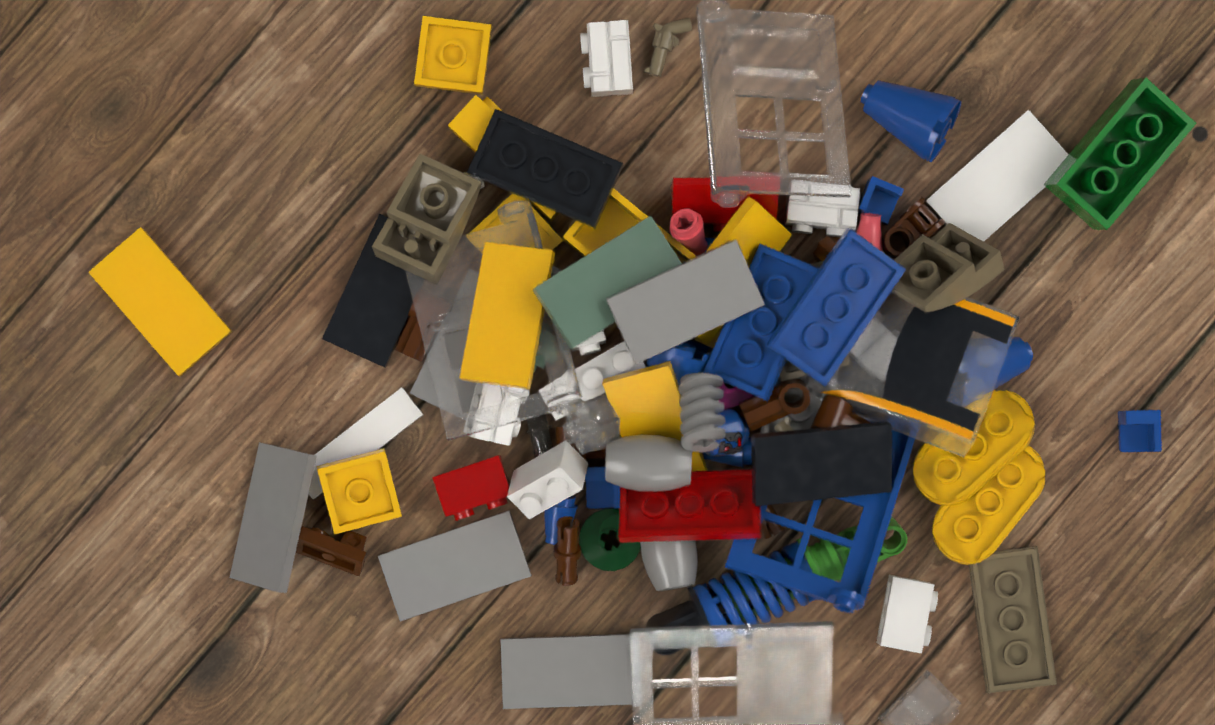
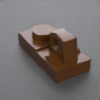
M302 526L296 553L360 577L367 553L364 551L367 537L350 530L346 531L340 542H338L321 529H309Z

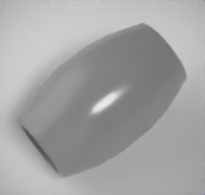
M641 434L625 436L607 442L605 480L626 489L649 492L674 490L691 484L692 450L683 448L681 440L661 435Z
M696 540L640 542L642 560L647 575L656 591L673 590L695 585L698 566Z

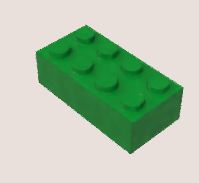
M1148 78L1133 79L1044 183V186L1093 230H1108L1197 123Z

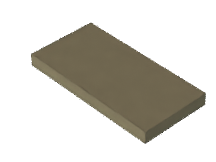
M1038 546L995 551L989 558L980 563L968 564L986 693L1056 685Z

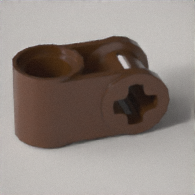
M923 197L899 217L900 219L882 236L883 253L893 260L920 236L925 235L929 238L945 223L942 218L938 219L924 204L926 200ZM897 234L903 237L905 241V249L903 251H895L890 246L889 239L891 235Z

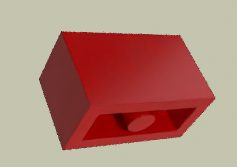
M500 455L432 477L445 517L454 515L455 521L475 515L473 508L483 504L487 505L488 510L508 504L506 497L510 483Z

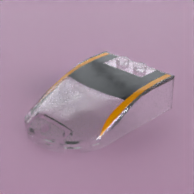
M890 292L850 350V365L838 368L826 387L808 375L799 377V379L805 383L809 392L821 401L825 395L841 398L853 407L852 412L872 422L888 421L892 424V430L964 457L974 443L1020 317L968 297L951 306L924 312Z

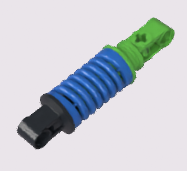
M892 516L887 531L894 530V533L889 539L883 541L877 562L901 553L907 545L905 531ZM858 525L849 527L837 535L853 540ZM801 538L784 546L781 549V553L778 551L771 552L769 559L793 566ZM820 539L819 543L806 546L799 569L840 582L850 548ZM733 570V576L728 572L721 575V583L716 578H712L708 581V587L706 583L687 587L690 600L653 615L647 621L646 633L653 650L663 656L672 655L706 638L713 648L719 647L718 644L734 638L735 630L739 634L745 633L747 631L745 621L750 628L754 629L759 626L757 616H759L763 623L771 621L769 610H771L774 617L779 618L784 613L781 605L784 606L787 612H793L796 609L794 599L801 606H806L809 602L820 599ZM671 630L668 637L663 639L656 638L659 632Z

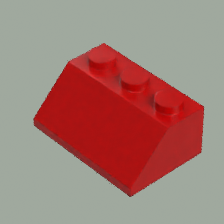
M779 177L673 178L671 184V218L679 210L691 209L701 215L704 226H713V232L720 233L749 196L777 220Z

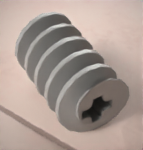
M708 373L687 374L681 377L679 381V393L681 395L679 404L682 408L680 411V419L682 421L680 430L683 434L681 438L682 447L695 452L715 450L719 447V443L716 440L723 439L726 436V431L719 428V426L725 423V417L718 414L725 410L724 403L718 401L724 397V392L717 388L723 384V378L719 375Z

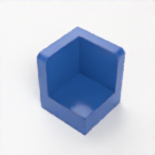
M872 176L867 181L859 200L858 214L873 213L881 215V223L887 225L904 189Z
M1161 410L1118 411L1119 451L1161 452Z
M587 467L585 476L587 507L589 509L619 508L620 486L605 480V467Z

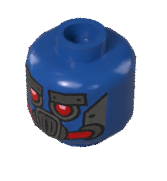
M725 409L718 414L725 417V423L719 426V428L726 431V436L723 439L716 440L719 443L717 449L705 452L709 456L736 454L742 450L744 444L749 439V427L746 419L740 416L736 410Z

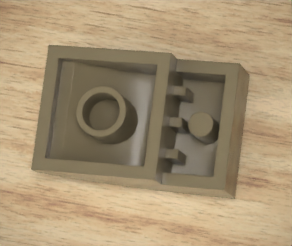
M419 153L388 208V219L372 245L375 256L437 285L462 236L482 182Z
M948 223L931 239L925 235L920 236L894 260L905 268L906 271L891 292L924 312L951 306L974 294L1005 270L1001 253L998 249Z

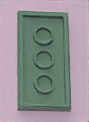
M649 216L538 285L532 291L572 350L616 322L606 298L682 263L653 218Z

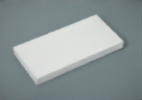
M1027 110L932 194L925 203L939 219L942 218L945 221V226L951 223L984 242L1045 188L1044 183L1069 154L1037 118Z

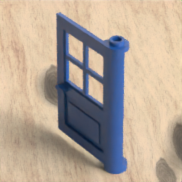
M854 410L852 411L871 423L884 422V420ZM887 410L885 419L892 424V492L836 498L863 507L853 540L813 527L822 499L813 501L806 525L766 512L768 505H762L761 524L763 520L803 533L793 566L752 553L756 539H734L725 568L832 603L837 610L845 613H854L855 610L862 609L920 420ZM810 535L850 548L840 582L799 569Z

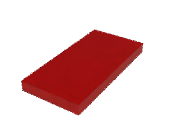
M752 469L692 471L690 485L668 491H636L620 487L618 534L620 543L760 539L761 506H755L752 502Z

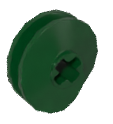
M605 508L594 512L585 520L579 535V545L581 546L583 556L592 566L603 571H617L629 566L636 559L641 546L640 542L619 543L618 546L612 545V549L604 547L605 541L600 537L603 533L608 534L609 530L616 531V538L619 540V509Z

